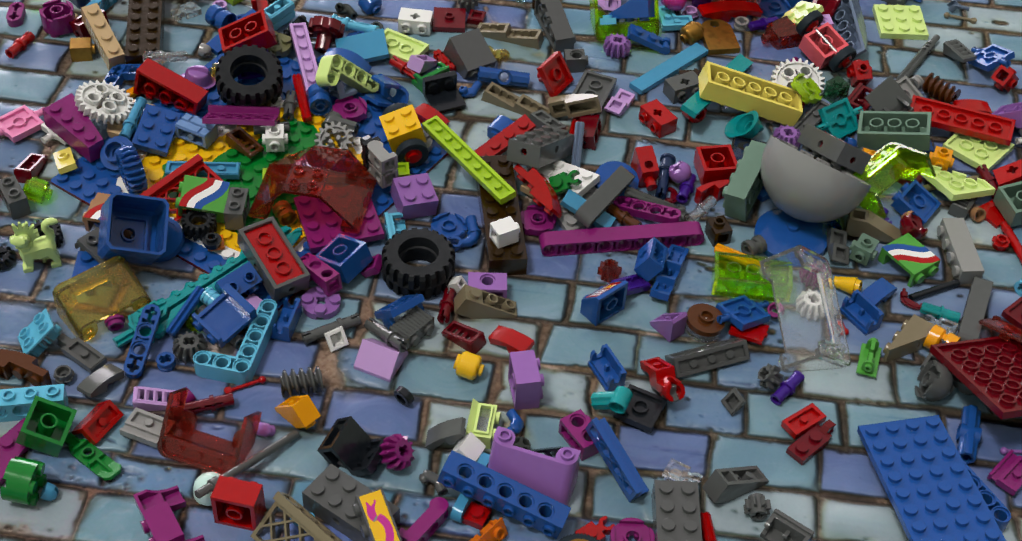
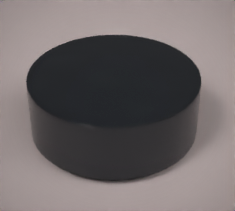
M399 386L394 391L395 398L402 405L409 406L414 401L413 395L405 387Z

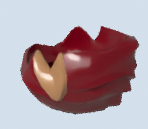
M912 210L904 213L900 220L899 229L901 235L909 233L917 240L923 239L928 229H924L922 219L913 215L914 211Z

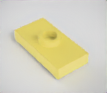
M70 147L53 153L60 175L78 168Z

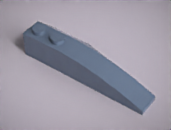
M841 0L831 18L834 23L833 28L849 46L856 50V58L867 51L868 43L864 17L859 0Z

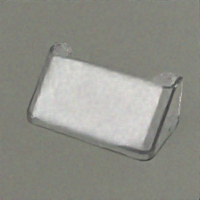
M802 245L760 260V274L763 279L771 282L785 350V353L780 354L778 359L781 371L791 373L794 371L840 369L850 366L849 348L828 260Z

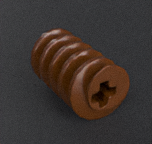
M930 73L923 83L922 91L928 93L929 96H933L935 100L953 104L959 98L961 90L958 89L955 92L956 86L950 88L951 84L949 82L945 84L944 79L939 81V76L934 78V73Z

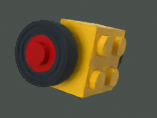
M394 103L388 106L382 116H379L392 152L398 155V162H409V168L422 165L428 159L429 151L425 144L427 141L413 105Z

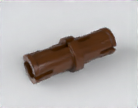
M611 204L607 209V213L614 216L621 225H642V222L632 217L628 211H623L614 204Z

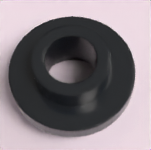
M208 233L202 238V243L208 250L219 248L222 242L221 236L217 233Z

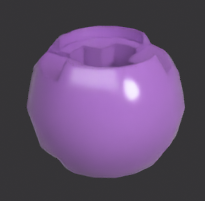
M683 161L671 165L669 168L670 179L679 184L686 179L688 180L691 176L690 166Z

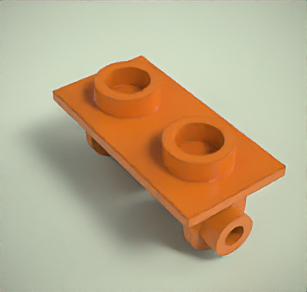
M503 518L490 520L479 531L481 536L476 534L470 541H502L508 535Z

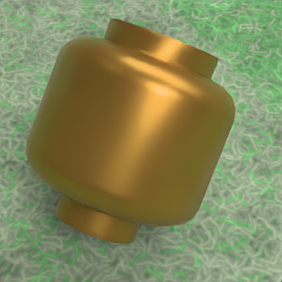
M690 21L680 29V40L684 44L693 45L703 38L704 28L699 22Z

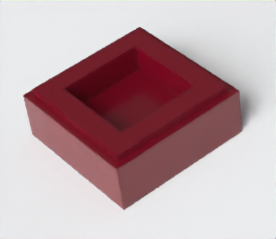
M471 9L467 23L479 25L480 22L484 23L486 12Z

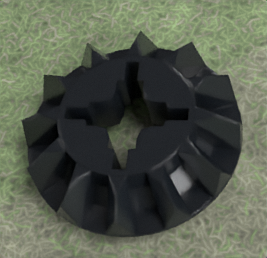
M1 245L0 256L3 257V260L0 259V271L10 268L16 262L15 251L11 250L10 247L4 248Z

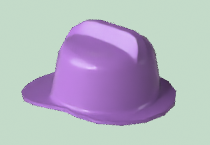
M203 65L191 66L186 69L185 73L180 75L206 90L214 87L216 84L215 77Z

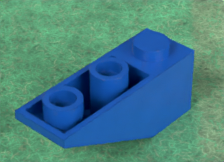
M629 0L608 15L616 18V22H619V19H625V22H633L634 18H639V21H649V17H655L654 0Z

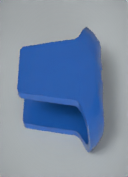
M381 73L372 75L371 79L379 83V89L373 94H365L364 98L382 107H388L394 103H408L409 92L406 88ZM391 88L396 89V95L394 97L390 95Z

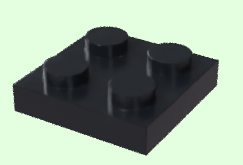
M629 384L628 389L632 391L633 397L624 414L613 412V418L651 433L667 405V399Z

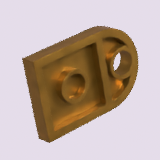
M719 19L706 20L701 24L704 28L702 41L705 48L709 50L708 55L740 52L739 43L730 24Z

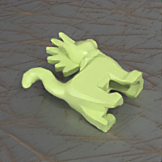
M50 217L41 222V230L45 234L43 236L39 235L38 229H34V224L28 227L27 221L22 224L18 221V227L13 223L11 224L15 234L10 236L9 241L19 251L23 260L22 267L24 273L34 271V260L42 259L43 263H46L48 259H52L53 262L50 263L52 268L62 266L60 253L56 248L55 233L49 227L50 225L57 224V219Z

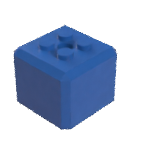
M116 191L111 194L101 207L97 250L100 258L144 265H152L166 252L169 203L166 199ZM130 230L133 233V238H125L123 232Z

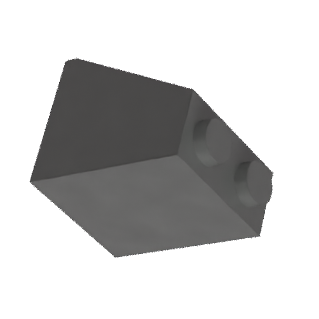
M479 28L450 37L443 51V54L456 66V71L463 79L475 78L478 75L479 66L493 68L497 62Z

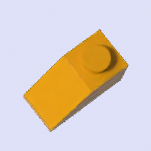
M309 395L291 396L275 407L276 412L295 428L308 429L315 425V420L321 416Z

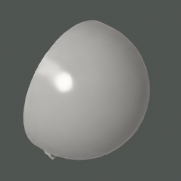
M770 135L762 154L761 177L768 196L784 213L801 221L823 223L847 215L864 200L871 188L870 184L834 165L830 167V163L818 157L814 159V155L802 149L798 151V147Z

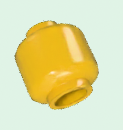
M464 351L462 354L457 355L453 369H456V375L468 380H475L477 375L481 377L485 365L482 364L481 356Z

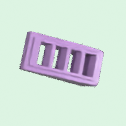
M411 55L407 68L417 73H423L437 66L438 61L428 55Z
M135 386L133 389L134 409L137 407L145 411L170 410L169 406L178 405V391Z

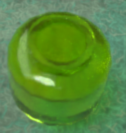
M32 177L30 180L27 179L23 187L27 199L39 204L44 203L46 199L50 200L53 190L50 189V183L38 177Z

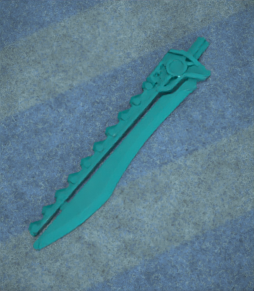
M281 227L293 247L302 235V228L298 227L292 231L291 227ZM241 250L237 258H227L225 265L214 266L211 273L200 274L196 282H186L181 291H172L169 298H161L150 302L149 304L157 305L161 311V320L155 338L161 339L165 336L166 329L196 286H201L205 290L212 287L216 291L214 286L218 280L249 262L243 251ZM199 301L196 307L191 312V314L197 311V309L200 306L205 304ZM144 307L128 315L129 329L112 339L117 348H121L132 341ZM152 311L151 314H148L149 323H151V318L153 315H155V311ZM144 328L140 331L141 336H149L152 331L149 328Z

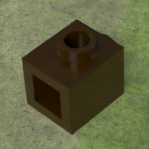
M722 215L707 218L704 232L712 246L715 247L717 243L722 245L729 244L733 230L725 216Z

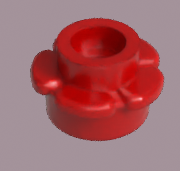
M999 234L992 238L994 249L1005 251L1009 247L1010 240L1007 236Z

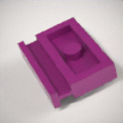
M1011 449L989 473L987 479L994 480L997 486L1014 497L1022 488V456L1015 455Z

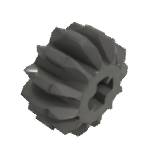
M186 330L184 335L178 334V338L174 339L172 350L178 362L183 361L186 365L188 362L193 363V355L201 350L207 351L208 344L202 333L197 334L195 330L192 333H188Z

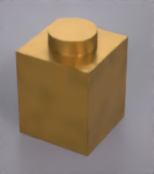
M91 37L70 38L69 50L72 62L93 61V54H96V45L92 44Z

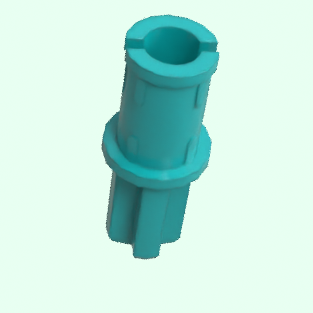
M923 302L920 307L921 313L936 317L937 320L942 319L955 324L959 322L961 313L945 309L942 305L939 307Z

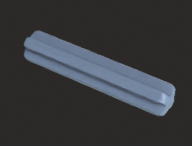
M580 121L575 123L571 164L577 167L581 166L585 123Z

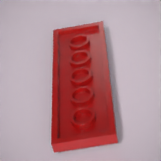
M913 95V102L910 104L914 108L912 112H932L931 127L1010 146L1016 120Z

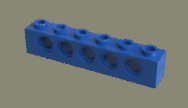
M453 450L448 456L437 480L445 487L461 492L464 496L473 498L484 506L502 512L503 515L512 517L522 522L525 526L533 527L544 535L555 539L558 538L571 510V507Z

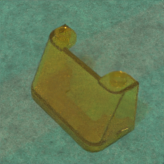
M115 256L58 284L53 290V298L58 316L76 338L79 337L85 342L95 337L99 322L129 307H132L136 312L151 302L140 281L122 256Z

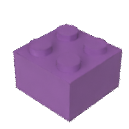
M428 173L392 179L390 193L397 212L403 213V217L400 220L436 215L439 200Z
M534 350L510 352L508 381L515 410L539 408L540 399H543L541 386H544V376L539 373L541 368L540 359L536 358Z

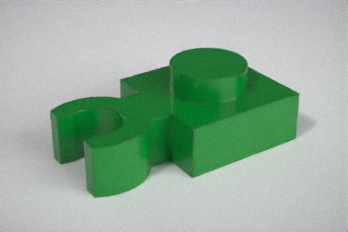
M572 170L569 174L562 172L549 178V183L552 185L557 196L567 192L569 189L571 190L570 185H579L582 181L580 179L574 180V177L580 174L577 170Z

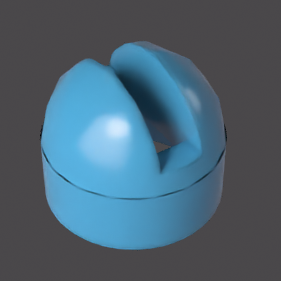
M46 482L40 494V499L46 501L55 500L59 489L54 484Z

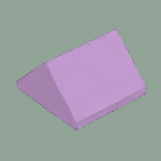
M373 338L362 339L354 363V369L391 382L407 357L408 351L400 352L395 347H390L386 343Z

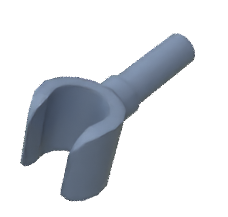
M952 0L947 4L950 7L948 9L950 12H954L956 9L967 11L970 9V7L960 5L956 0Z

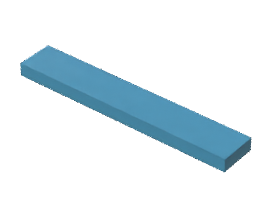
M696 42L630 82L629 87L638 94L643 95L664 82L665 79L679 73V69L684 70L708 55L709 50Z

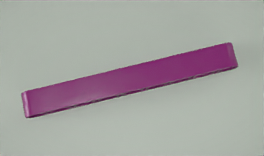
M687 221L547 231L539 235V243L542 254L552 257L639 250L653 237L658 239L667 248L671 244L681 247L697 246L704 242L705 237L699 222Z

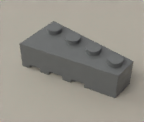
M535 0L534 15L553 51L564 52V49H574L576 36L572 32L560 0Z

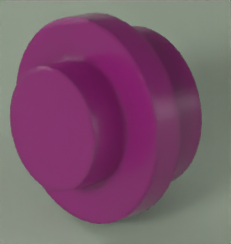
M111 314L104 321L105 326L110 331L121 330L124 327L125 317L119 314Z

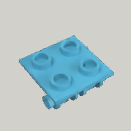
M46 308L36 314L33 321L19 333L18 340L25 354L39 357L48 348L44 341L51 344V339L54 341L61 334L62 328L58 324H53Z

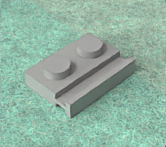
M136 407L124 422L123 428L121 427L119 431L122 436L158 449L160 442L164 441L174 427L172 420Z

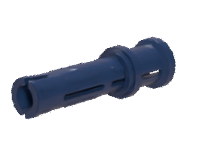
M664 153L660 157L661 165H659V180L655 197L660 198V195H662V200H665L667 197L670 179L669 168L676 162L675 156L670 153Z

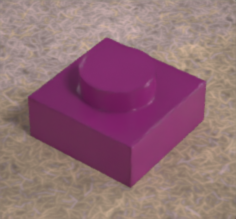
M380 254L372 256L373 261L361 271L365 278L377 275L381 271L382 256Z

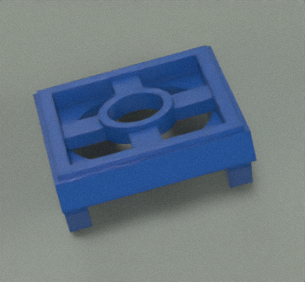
M423 294L404 295L375 311L376 319H381L384 326L389 329L395 323L394 317L415 306L424 310L421 302L425 301Z

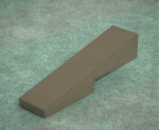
M481 22L477 27L483 37L539 50L544 41L542 29H511L510 23Z
M491 82L484 90L481 98L482 101L521 115L526 114L528 117L530 113L541 109L549 115L551 114L548 107L527 95L522 94L519 97L494 82Z

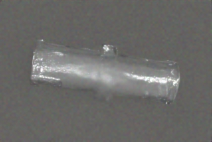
M708 196L707 199L697 204L695 209L686 216V221H698L702 217L707 216L708 211L717 204V200L713 196Z

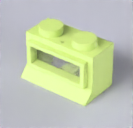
M472 399L466 435L472 432L486 446L485 449L491 448L496 431L495 424L499 425L501 412H497V405L479 403Z

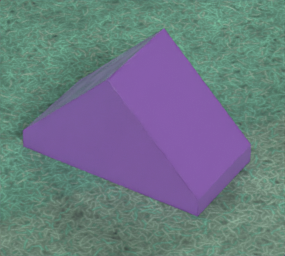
M686 312L664 313L650 321V325L667 341L671 342L684 334L688 315Z

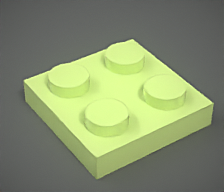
M800 1L779 20L783 25L796 28L798 23L807 14L814 10L822 13L824 8L820 4Z

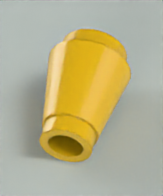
M835 276L832 286L852 295L853 291L857 289L861 292L863 281L859 280L858 277Z

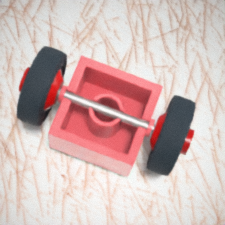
M814 10L807 14L796 27V31L803 37L799 49L816 67H819V70L829 65L832 71L839 72L852 62L857 52L852 46H849L828 22L818 27L824 17L818 10Z

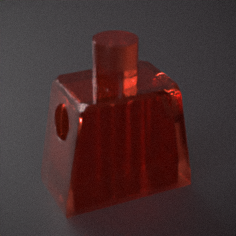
M787 16L768 23L765 34L761 35V41L763 44L771 43L775 49L779 50L799 47L802 36L796 31L797 26Z

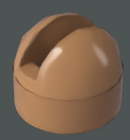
M974 207L970 210L969 216L973 221L982 222L986 217V211L980 207Z

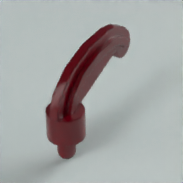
M668 187L667 190L671 192L670 198H665V201L675 204L678 193L674 188Z
M906 288L902 289L900 292L901 302L911 309L920 310L922 303L919 305L909 299Z

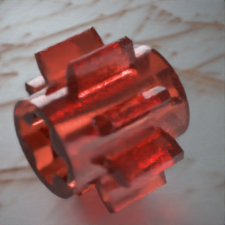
M607 259L604 262L601 261L597 274L601 275V280L610 283L611 280L619 278L622 267H618V261Z

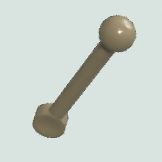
M949 12L944 13L945 18L950 17L970 21L972 24L977 22L976 18L951 15Z

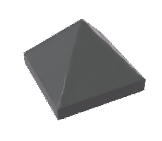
M733 387L721 400L731 416H734L746 404V400L736 387Z

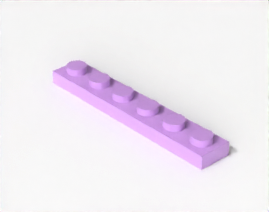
M306 22L289 24V30L307 95L308 88L316 83L315 77L318 66Z

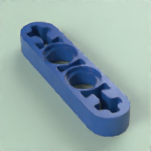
M155 304L146 305L140 315L124 363L125 375L130 379H137L143 374L161 320L160 308ZM155 311V315L152 316L151 323H149L148 314ZM144 328H149L152 332L149 336H141L140 331ZM138 346L145 348V352L141 355L134 353V349ZM135 359L137 360V369L134 370V372H130V368H133Z

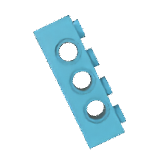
M65 384L0 389V422L19 421L26 418L35 395L68 407L69 399Z

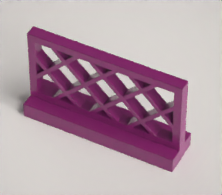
M209 105L208 113L202 118V124L275 126L277 122H280V107Z

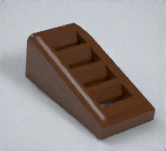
M240 126L226 134L225 142L250 159L264 151V147Z

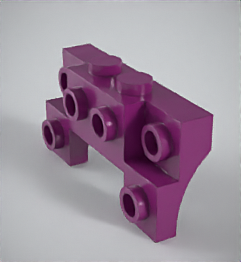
M177 485L164 490L146 489L133 495L135 504L143 518V521H140L144 534L149 533L151 537L148 538V541H205L203 535L185 540L184 533L173 513L186 507V501L183 499Z

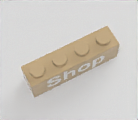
M98 3L81 7L82 21L108 70L110 71L117 64H125V53Z

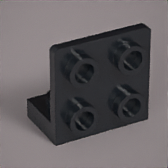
M455 70L423 78V95L428 104L437 111L444 113L466 107V103L457 89V74Z

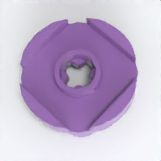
M319 285L309 289L301 297L303 312L311 319L317 320V317H323V320H327L336 316L340 311V294L336 292L328 297Z

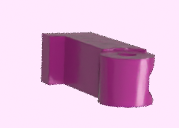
M306 253L300 258L310 273V279L323 288L325 295L329 297L342 289L340 273L311 253Z
M442 497L433 498L430 501L429 508L408 530L402 527L398 530L402 541H428L448 518V501Z

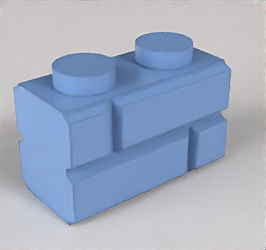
M186 113L175 124L176 137L206 149L218 138L217 125L202 124V119L196 115L193 116Z

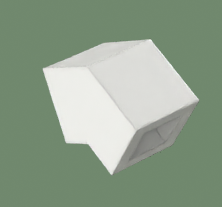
M462 275L452 277L447 285L448 293L450 288H453L457 295L465 284L468 285Z

